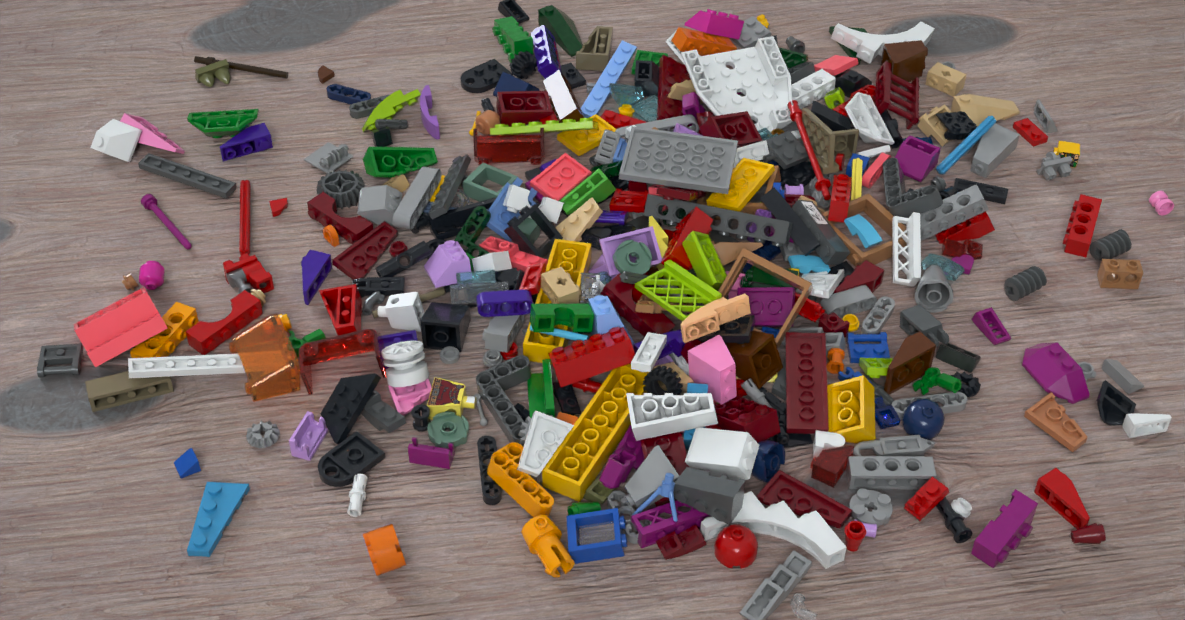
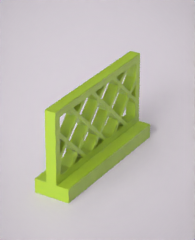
M670 259L664 262L663 269L635 283V288L681 321H684L689 316L684 315L682 311L693 313L703 307L696 306V303L706 305L722 298L720 292ZM646 285H654V288H652V287H644V286H646ZM657 285H668V288H657ZM656 294H667V296H657ZM670 294H681L680 297H671V296H669V295H670ZM683 294H689L692 297H683ZM669 302L680 303V305H670ZM682 303H694V305L685 306Z

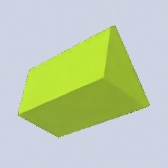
M692 231L682 243L697 277L715 290H719L727 277L725 269L709 235Z

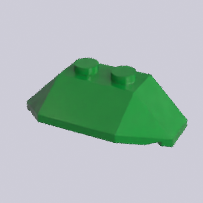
M259 109L189 113L187 120L207 137L221 138L228 135L234 137L256 120Z

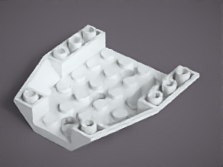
M773 36L759 38L755 47L699 56L697 50L681 52L682 59L697 95L715 116L748 111L751 119L756 122L754 125L761 137L768 136L772 130L782 129L793 122L790 119V111L787 107L789 102L792 104L791 75ZM726 65L732 66L733 69L726 68ZM737 92H741L745 96L741 97L737 94Z

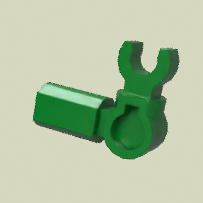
M321 329L304 336L302 340L296 338L293 331H289L290 337L285 338L283 335L280 336L281 343L287 346L292 351L293 357L296 358L302 357L307 349L311 350L326 342L325 334Z
M931 367L925 371V375L921 380L913 383V390L916 392L921 389L922 395H925L929 392V388L938 385L943 389L956 393L961 389V380L945 373L941 374L938 368Z

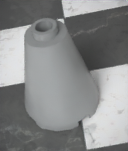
M937 265L927 267L915 290L917 305L920 304L932 313L944 311L953 302V289L941 267Z

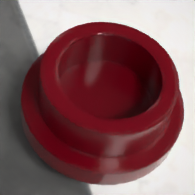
M396 241L391 244L389 253L392 257H395L408 250L404 242Z

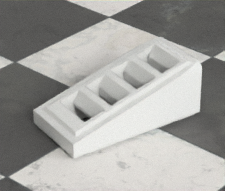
M1131 413L1126 414L1122 427L1129 438L1167 431L1172 417L1166 414Z

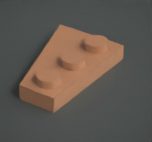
M1051 392L1026 410L1024 417L1074 452L1086 443L1087 436L1074 419H1070L1065 413L1066 409L1055 401V396Z

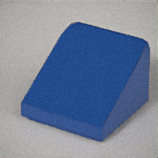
M192 448L188 449L174 462L180 478L201 471L199 461Z

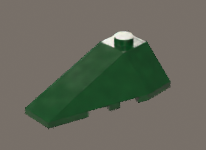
M553 5L538 9L539 26L545 25L555 37V42L570 57L576 56L577 51L582 49L583 44L574 21Z

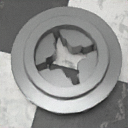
M270 420L266 423L260 421L259 424L253 423L252 428L247 429L246 438L251 446L266 448L277 442L280 431L277 425L272 424ZM261 431H265L264 438H262Z

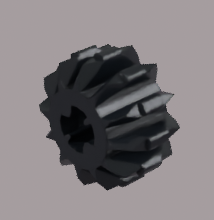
M520 51L518 55L515 54L514 59H511L510 70L514 76L520 79H527L529 75L532 76L533 71H536L537 59L530 52Z

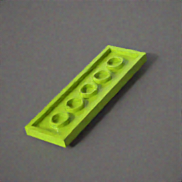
M580 118V122H576L573 119H564L563 123L549 120L546 121V124H542V122H529L527 126H525V123H512V127L505 124H496L495 128H490V135L507 136L598 129V122L593 121V118Z

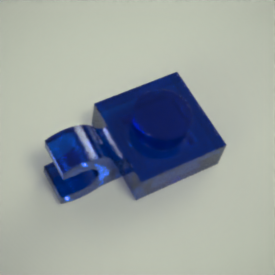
M881 395L875 396V420L879 428L885 429L898 426L901 420L893 406H886Z

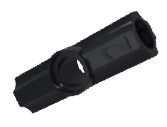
M884 110L881 117L894 140V144L890 146L892 149L898 148L903 143V138L898 131V122L895 118H891L887 110Z
M422 241L375 269L379 277H393L431 256L432 253L428 244ZM401 256L406 257L408 260L407 266L400 264L399 259Z

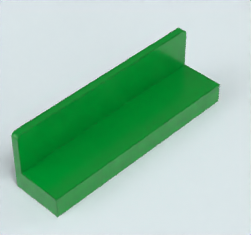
M550 359L542 360L543 373H533L530 379L527 380L529 415L531 419L535 411L549 416L553 415L555 418Z

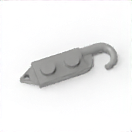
M920 435L879 438V440L859 442L855 445L853 453L855 456H862L860 450L873 449L877 456H924L926 451L934 447L935 442L921 438Z

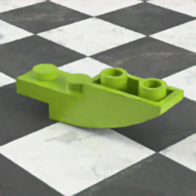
M416 89L403 95L401 90H398L386 97L377 105L362 128L363 132L377 129L375 127L377 119H392L396 112L401 111L404 106L416 104L418 102L417 99L421 95L419 90Z

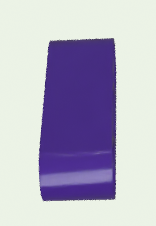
M528 290L489 291L478 294L476 303L478 313L483 317L529 314L533 299Z

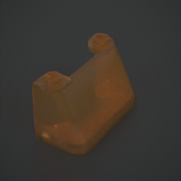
M278 314L267 316L231 339L232 342L229 343L230 353L239 355L247 375V382L244 383L247 395H251L253 402L300 391L299 362Z

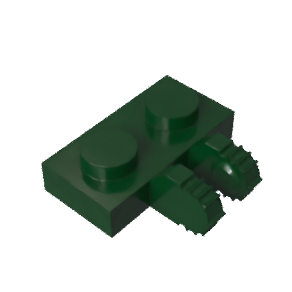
M623 160L594 166L590 171L593 174L597 169H600L610 180V176L619 175Z

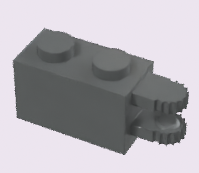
M920 304L900 311L899 327L908 335H913L920 331L936 347L939 346V341L943 344H947L950 341L948 334L943 330L942 323Z

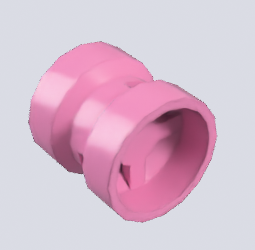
M1157 191L1149 198V203L1155 207V211L1161 216L1169 214L1174 208V203L1168 199L1164 191Z

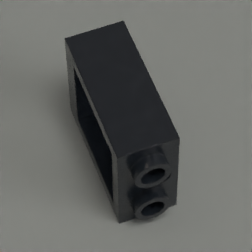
M536 204L531 207L526 205L519 211L520 216L517 218L515 216L507 222L509 226L504 230L515 244H518L520 251L542 258L552 249L555 239H563ZM529 215L548 237L538 249L532 245L518 228Z

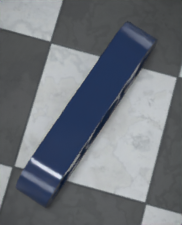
M331 84L326 88L329 99L347 104L371 99V94L338 84Z

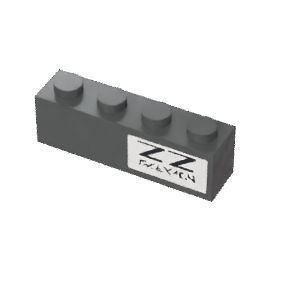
M797 200L792 209L820 243V246L815 251L826 265L841 264L851 253L813 201Z

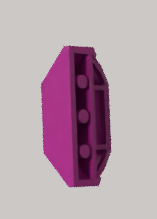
M1058 342L1040 343L1025 349L1022 366L1046 392H1052L1054 396L1066 399L1071 404L1089 398L1090 394L1082 368Z

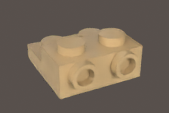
M945 104L940 108L935 107L928 115L927 113L922 115L917 125L928 138L933 136L942 147L952 141L944 138V133L948 129L936 116V113H951Z

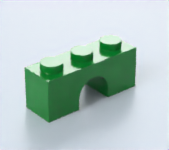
M589 303L531 304L530 324L534 332H554L555 325H566L573 332H592L594 313Z

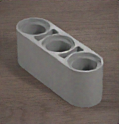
M861 285L834 293L830 298H823L820 304L828 315L834 312L840 318H843L846 314H857L872 309L877 302V298L867 285Z

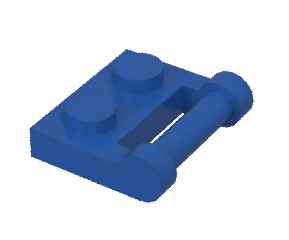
M847 332L846 342L850 363H859V358H890L886 332H880L879 334H854L853 332ZM854 342H879L880 344H854Z

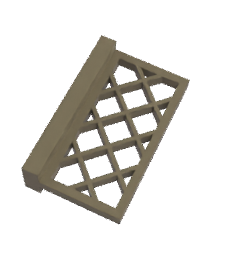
M802 108V121L822 174L839 172V165L834 161L835 133L808 108Z

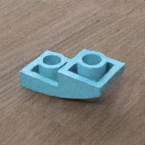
M857 214L844 220L852 236L858 235L865 249L883 241L874 227L861 215Z
M792 255L788 257L791 268L799 269V273L806 274L811 270L815 273L822 271L829 273L831 270L829 265H826L818 256Z

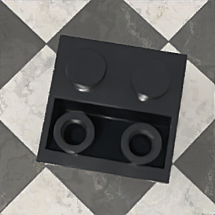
M636 60L634 96L658 98L659 66L653 61Z

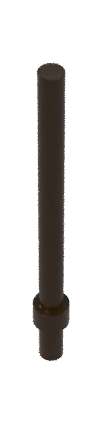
M195 56L194 58L195 63L206 64V66L221 61L216 60L214 57L204 58ZM228 62L229 69L288 78V72Z

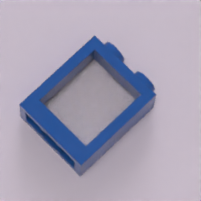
M618 508L566 516L568 552L575 564L625 556L624 547H628L626 534H623L622 529H626L625 517L620 516Z

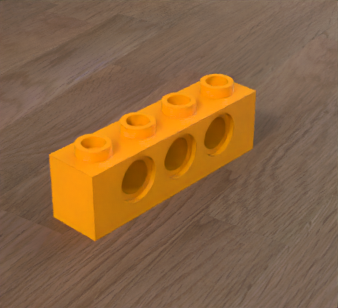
M175 302L162 316L167 329L136 345L130 351L131 358L168 357L174 352L181 341L186 338V331L199 322L196 308Z

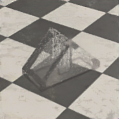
M581 273L580 303H589L588 299L601 295L600 273Z

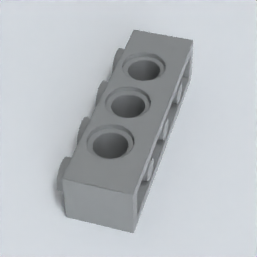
M977 184L943 199V204L940 207L920 214L921 241L989 210Z
M849 456L846 467L849 489L919 490L930 478L934 477L936 479L933 457Z

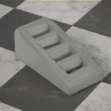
M607 129L604 130L594 159L595 162L601 164L612 163L621 137L619 133Z

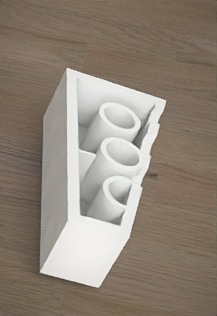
M626 393L631 426L636 441L718 424L712 393H684V395H673V393H665V395H653L652 393L634 395V393Z

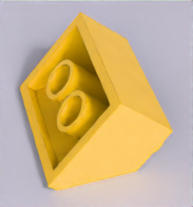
M862 375L827 385L828 432L838 433L845 438V442L855 444L876 439L874 386L867 378Z

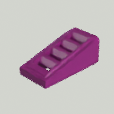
M992 307L975 313L972 318L973 323L994 345L1011 340V336Z

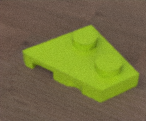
M859 358V366L868 377L880 378L881 376H887L888 367L893 358Z

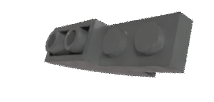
M374 390L361 414L379 431L384 429L391 433L406 424L405 417L383 402L380 394Z

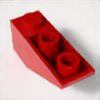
M985 211L937 233L935 236L939 244L978 239L995 229Z

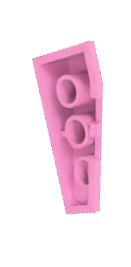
M126 113L121 118L120 122L142 130L138 143L184 154L185 151L172 140L166 139L167 136L164 133L157 131L158 128L144 118Z

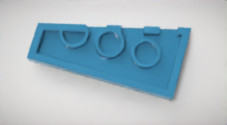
M206 483L187 548L188 556H211L223 536V530L226 526H229L232 521V515L241 506L242 498L248 494L250 490L249 484Z

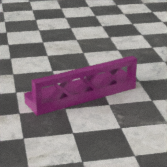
M676 500L677 522H674L673 516L668 519L658 517L659 514L664 512L672 515L670 503L632 515L631 521L638 531V544L642 549L656 544L658 539L673 531L679 534L695 524L699 529L701 528V521L710 515ZM686 506L691 508V510L685 513L678 511V508ZM646 519L652 521V523L642 527L639 521Z

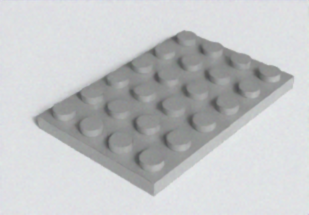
M632 126L619 172V179L728 194L738 141Z

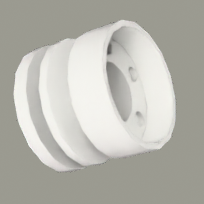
M404 341L382 349L383 363L389 367L385 371L389 386L406 387L421 383L429 378L427 363L421 361L425 358L422 342Z

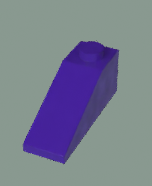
M309 250L301 261L303 295L306 305H309L332 269L331 255L314 250Z

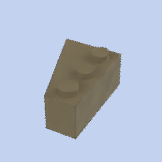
M596 26L590 34L589 40L586 43L584 42L582 49L576 53V69L604 71L610 61L613 27Z

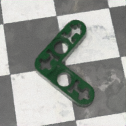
M478 206L473 210L454 240L468 248L464 250L465 253L472 254L473 251L479 250L477 257L489 253L475 244L491 218L490 211L484 206ZM475 226V232L468 235V229Z

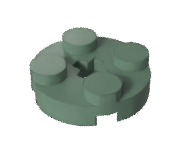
M626 240L617 247L613 254L615 267L621 274L624 271L645 274L650 269L652 254L649 248L642 242ZM629 255L637 258L635 263L629 260Z
M451 411L435 415L433 421L427 427L428 437L435 444V447L449 448V443H453L454 447L463 445L467 442L469 435L467 419L462 415L461 417L457 416L455 412ZM445 428H449L452 431L447 432Z

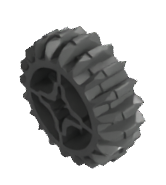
M339 169L337 172L332 170V173H326V176H322L321 180L318 181L316 190L318 195L325 192L336 200V207L343 209V207L350 208L351 205L356 206V202H359L360 190L365 188V185L359 174H354V171L348 172L347 169L345 171H340Z

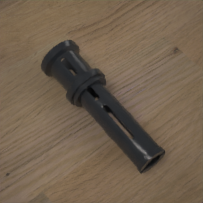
M944 497L936 507L945 519V527L953 533L955 542L964 543L971 538L973 533L964 524L962 515L956 513L947 498Z

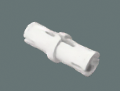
M364 474L354 476L353 488L349 492L350 503L347 513L353 517L361 515L362 504L366 499L365 488L368 477Z

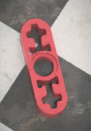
M882 152L864 173L862 186L869 189L883 173V163L890 159L891 155Z

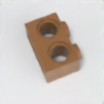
M1102 259L1097 273L1100 288L1138 289L1143 276L1140 260Z

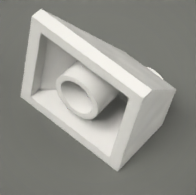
M112 119L96 131L90 148L130 162L142 130Z

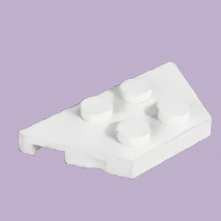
M839 269L837 274H828L827 271L806 273L801 278L812 283L813 289L810 295L830 298L844 278V269ZM796 290L797 293H802L801 290Z

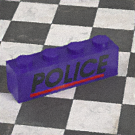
M545 25L534 29L531 32V36L533 37V47L539 73L545 79L558 70L562 73L555 37Z

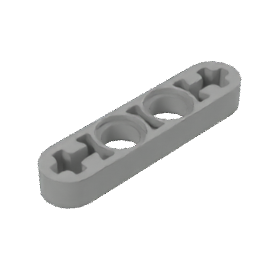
M962 392L899 399L892 402L890 414L895 419L903 420L902 416L908 405L918 399H928L942 403L944 406L940 408L944 414L960 412L965 409L968 399Z

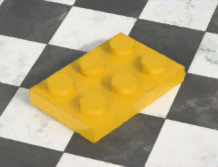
M595 114L589 118H593V121L598 122V129L562 131L557 134V140L576 155L581 156L599 146L605 129L613 132L617 129Z

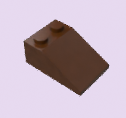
M919 331L907 336L889 365L884 391L888 395L923 377L925 371L931 368L936 345L922 332Z

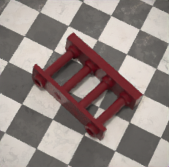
M885 61L876 72L875 106L880 115L884 110H889L906 119V129L909 130L913 125H916L920 118L919 78L916 77L910 83L892 74L891 63ZM892 81L905 87L907 91L892 84ZM891 91H893V92L899 94L900 96L906 98L907 101H905V100H903V99H901V98L895 96L894 94L891 93ZM891 101L906 108L907 111L891 104Z

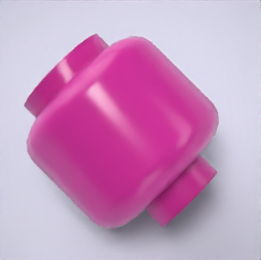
M147 261L140 267L139 283L148 290H155L157 287L162 286L164 283V267L157 261Z

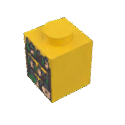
M1059 141L1058 146L1054 147L1053 152L1056 155H1060V158L1071 156L1073 161L1070 163V167L1076 168L1080 155V144Z

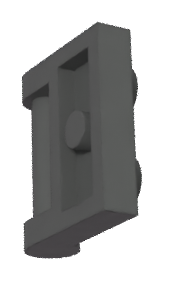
M82 343L41 346L37 366L38 377L69 373L80 375L83 354ZM72 364L69 366L46 367V365Z

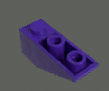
M265 123L247 127L220 146L222 161L273 148L271 134Z

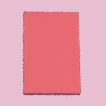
M564 153L532 179L530 186L544 197L560 201L588 178L592 172L567 153Z

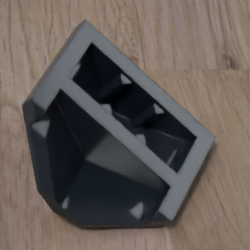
M1103 381L1096 400L1100 417L1105 424L1110 426L1123 425L1126 414L1134 413L1136 404L1109 382Z

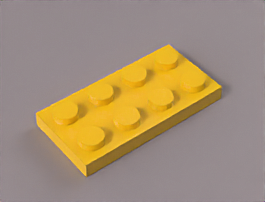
M742 158L733 169L728 194L713 192L706 200L707 206L740 212L775 171L774 165Z

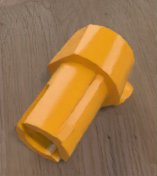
M538 515L530 519L523 526L521 532L530 553L537 554L546 568L545 572L552 575V577H560V573L557 570L559 566L565 574L574 567V560L560 540L562 536L561 530L547 515Z

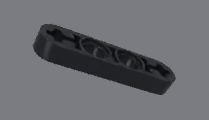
M482 436L478 439L477 448L483 501L488 505H496L502 499V490L494 480L488 481L485 479L488 476L487 469L489 465L483 463L484 460L491 459L492 454L497 451L496 441L491 436ZM485 445H489V451L485 452ZM494 488L495 496H490V489Z

